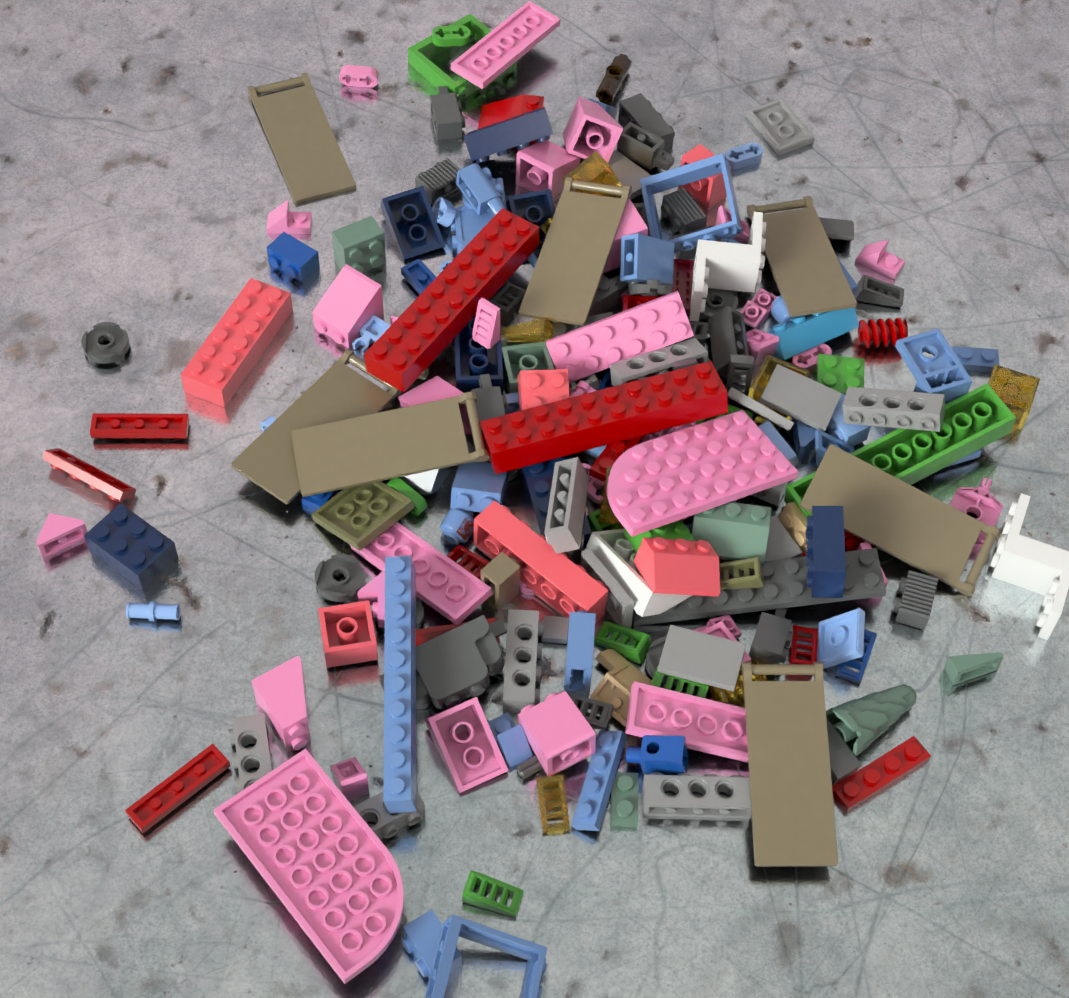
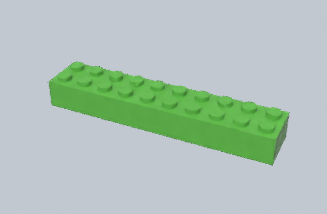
M986 383L945 404V414L940 432L899 428L850 454L912 485L1010 434L1016 417L989 384ZM815 472L786 486L784 502L786 504L795 502L805 517L811 516V513L802 509L799 505Z

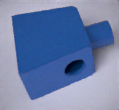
M643 736L641 747L627 746L626 762L640 763L643 775H649L654 772L663 773L664 775L687 773L689 754L685 736Z

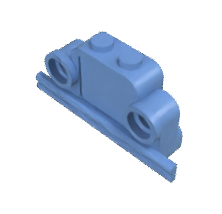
M492 178L490 180L493 185L499 183L504 192L503 179ZM504 192L503 196H501V197H502L503 204H504V206H505V208H506V210H507L506 200H505V192ZM464 194V206H459L455 209L456 215L450 225L451 232H455V235H452V248H457V255L493 218L488 212L479 216Z

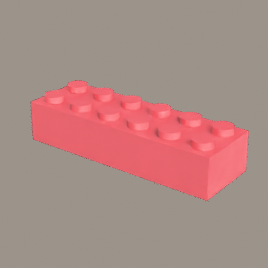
M250 278L180 374L184 392L225 408L292 313L291 293Z
M494 500L474 518L473 545L492 560L501 552L508 557H513L520 565V580L523 584H526L527 588H531L537 597L562 617L569 618L570 612L577 611L596 613V624L605 615L608 596L606 586L601 581L595 580L588 575L581 565H576L569 560L564 552L556 554L543 535H538L531 530L525 521L519 520L512 515L506 506H501Z

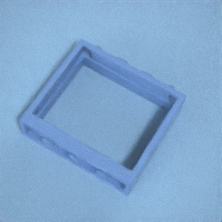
M723 153L640 179L650 236L662 239L654 194L716 174H723L732 221L668 240L674 243V253L694 249L697 246L698 239L716 241L722 238H733L743 232L729 162Z
M453 914L443 922L425 998H444L458 937L528 960L519 998H540L542 993V985H540L541 975L545 973L548 965L545 964L547 947Z

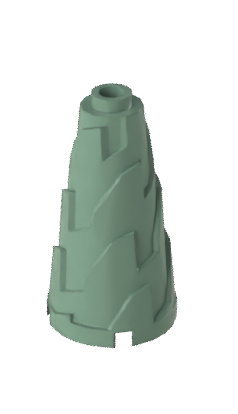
M901 684L879 692H872L859 699H853L832 707L826 711V717L853 754L857 756L875 739L886 732L890 725L899 720L902 714L916 704L917 695L911 686Z

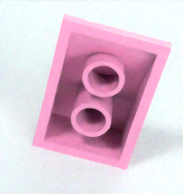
M477 697L424 719L459 793L509 771Z

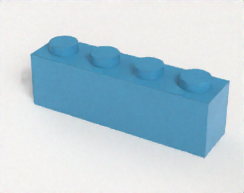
M855 308L793 317L791 322L774 325L773 330L767 333L779 337V343L773 358L786 360L856 329L860 325Z

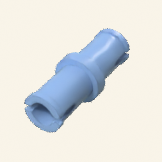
M150 601V603L128 602L126 606L127 618L149 619V621L154 622L157 619L179 620L181 614L180 604H158L157 601Z

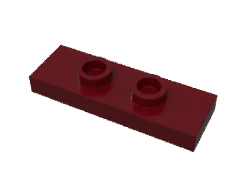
M674 259L672 293L678 291L686 315L690 316L694 260Z

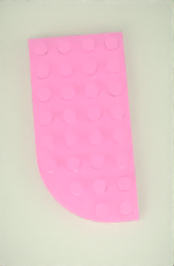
M740 410L640 443L628 449L612 466L607 484V496L613 513L633 537L797 478L799 471L745 411Z
M306 748L214 809L215 816L344 984L369 967L385 952L397 933L403 913L404 895L400 871L386 846Z

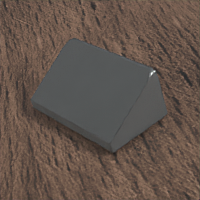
M819 217L828 238L854 240L853 221Z

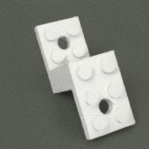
M754 212L748 244L698 239L693 268L689 321H699L700 312L704 313L706 299L702 298H707L708 288L755 292L756 284L761 283L762 271L759 269L764 268L765 256L761 254L765 250L766 239L762 237V235L765 236L766 232L763 212Z
M1021 493L1017 502L1012 501L1008 515L1004 519L1003 531L996 544L997 550L990 563V566L994 567L991 577L1045 595L1042 603L1044 610L1040 613L1036 626L1040 627L1038 637L1048 640L1062 614L1069 589V551L1019 535L1031 497Z

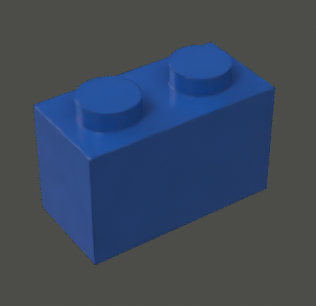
M285 232L266 247L268 262L274 268L281 269L291 278H296L302 283L320 267L318 251Z

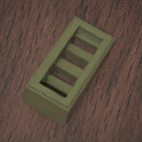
M759 557L719 563V571L724 574V580L720 581V589L765 587L763 564ZM740 571H744V577H740ZM750 571H755V575H751ZM730 572H734L733 579H730Z

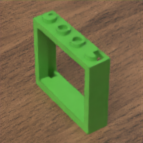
M468 14L449 25H464L468 27L471 31L470 36L473 35L479 41L491 32L488 27L472 14ZM432 35L409 47L408 64L437 89L440 86H446L448 93H455L457 101L481 89L465 78L455 82L429 60L450 48L434 45ZM517 61L493 81L517 68Z

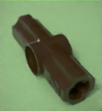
M620 54L615 56L611 65L606 68L605 76L596 91V97L601 103L607 104L612 102L617 92L621 90L622 82L632 64L627 55Z

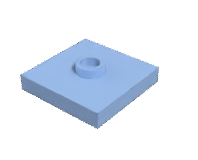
M857 608L819 622L816 662H822L823 669L863 656L865 611Z

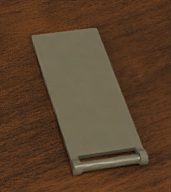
M303 73L300 77L263 86L247 87L249 97L252 100L295 204L356 188V183L312 87L308 73ZM298 85H303L302 87L293 88V89H289V90H285V91H281V92H277V93H273V94H269V95L257 97V95H262V94H266V93H270V92H274V91H278V90H282V89H286V88H290V87H294V86H298Z
M566 177L563 192L519 309L520 316L585 326L627 202L631 197L632 186L624 185L621 187L579 181L573 177ZM573 189H578V190H585V191H592V192H599V193L620 195L621 198H614V197H607V196H600V195H593V194L572 192V190H573Z
M805 196L800 200L755 206L754 204L747 205V215L751 222L754 212H763L764 214L763 222H766L765 236L762 235L763 239H766L764 254L790 317L848 309L857 306V301L814 208L811 196Z
M348 348L334 365L231 463V467L283 503L289 504L301 492L291 431L379 413L395 397L399 396L402 391L368 373L365 361L355 356V352ZM351 363L355 367L359 368L372 378L376 379L377 381L388 387L390 391L386 392L370 380L366 379L350 367L346 366V364Z
M470 391L456 397L291 431L302 496L307 497L469 462L487 461L490 456L489 451L485 449L476 407V393ZM461 404L467 407L476 449L473 453L468 452L459 409Z
M832 444L827 448L799 505L810 513L812 512V506H843L844 530L938 578V580L954 587L960 593L969 597L973 596L976 590L974 586L992 546L1002 533L1000 529L980 522ZM980 532L986 535V538L966 581L961 582L959 577Z
M742 662L755 866H837L838 852L823 683V663L751 664V662ZM752 675H813L814 681H752Z

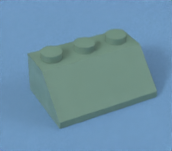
M735 502L717 506L693 516L691 534L696 541L704 540L709 542L719 556V559L737 561L759 557L764 565L770 528L771 507Z

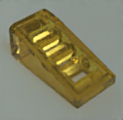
M540 318L501 328L500 333L508 342H544L552 339L553 324L548 318Z
M563 775L536 778L543 833L569 830L570 823ZM558 786L559 791H543L544 787ZM560 796V801L545 803L544 798ZM561 806L562 811L546 813V808ZM563 817V822L548 824L547 822L549 818Z

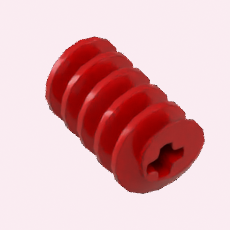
M888 318L885 322L883 319H877L876 323L873 319L868 320L867 323L865 320L859 321L858 340L860 344L864 342L866 348H870L871 342L874 343L875 348H878L880 341L883 342L884 347H887L889 340H891L893 347H895L897 340L908 337V325L905 318L903 321L901 318H895L894 321Z

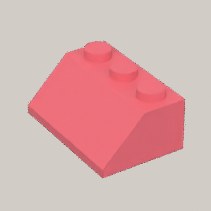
M661 537L643 538L633 563L653 593L719 597V556L709 542L704 540L689 541L680 538L676 540Z

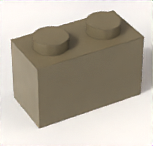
M503 552L481 569V581L492 588V595L485 601L498 612L519 594L520 565L513 557H508Z

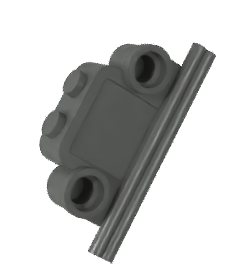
M482 615L416 646L417 710L425 709L432 703L439 709L451 708L460 704L462 700L470 696H479L490 685V676L500 673L505 665L504 655L495 639L507 633L501 618L488 624L485 616ZM384 674L379 677L384 686Z

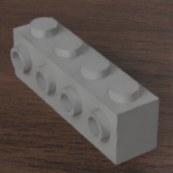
M578 457L555 462L544 534L547 543L553 547L556 554L580 549L589 476Z

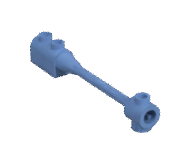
M477 163L458 170L456 184L479 216L488 212L494 217L502 208L506 210L501 197L504 194L503 189L499 183L495 185L491 183L492 174L487 167L481 169ZM532 253L527 260L535 268L538 258Z

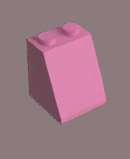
M579 97L563 132L567 153L606 167L623 131V127L598 103Z
M548 140L540 143L537 142L517 152L516 184L530 192L551 189L553 200L564 189L566 177L574 178L580 170V157L567 153L566 149Z
M630 199L627 202L603 273L621 267V236L637 233L648 236V227Z
M346 264L312 312L314 327L320 333L330 336L336 343L350 348L357 338L362 337L359 330L372 315L378 318L384 316L382 285Z
M435 376L398 398L403 408L456 397L464 393L439 376ZM461 404L459 409L464 433L473 436L467 407Z
M298 655L251 680L256 704L261 713H264L266 721L287 753L299 750L307 742L311 741L305 680L301 658Z
M566 691L559 694L557 692L552 693L543 702L537 705H528L518 714V723L522 725L526 738L548 777L596 753V734Z

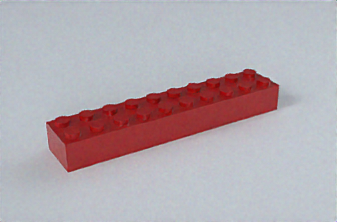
M502 208L364 353L367 372L405 392L476 315L479 300L484 298L489 301L540 245L539 226Z
M712 361L480 421L485 448L489 451V459L494 473L499 474L728 413L727 390Z

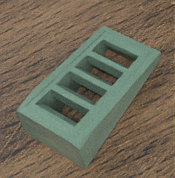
M1001 652L948 657L944 670L952 684L956 685L998 670L1004 656Z

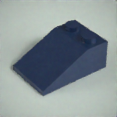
M423 186L382 198L380 208L404 261L446 247Z
M551 189L508 196L506 200L507 211L539 226L540 245L533 252L537 258L555 213Z

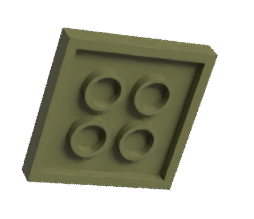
M378 481L343 489L311 515L314 522L360 551L415 507L411 499L385 483Z

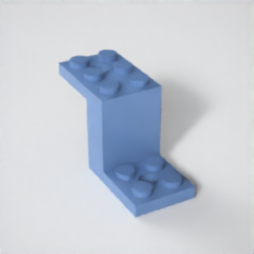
M939 328L896 341L895 347L917 381L913 392L945 394V404L969 392L972 380ZM923 352L932 354L933 357H926L923 355ZM979 449L948 466L978 458L982 451Z

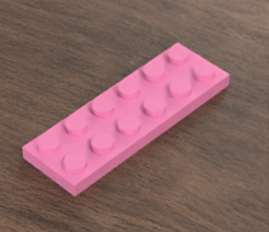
M528 1L452 62L451 70L483 89L559 27L560 18Z
M676 291L546 340V345L555 368L568 369V381L570 383L610 368V364L661 349L690 338L694 334L680 295Z
M399 522L389 527L362 550L359 551L351 546L353 551L381 571L385 570V557L411 555L416 569V596L455 625L460 624L492 595V588Z
M634 681L631 686L626 734L638 737L685 736L687 748L748 763L745 708Z

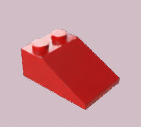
M523 94L482 105L478 129L544 107V96ZM536 139V140H533V141H530V143H532V144H535V143L538 142L537 139Z

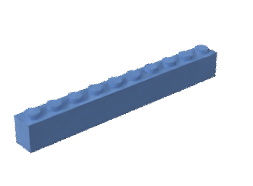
M411 555L385 557L383 802L389 814L417 812L416 569Z

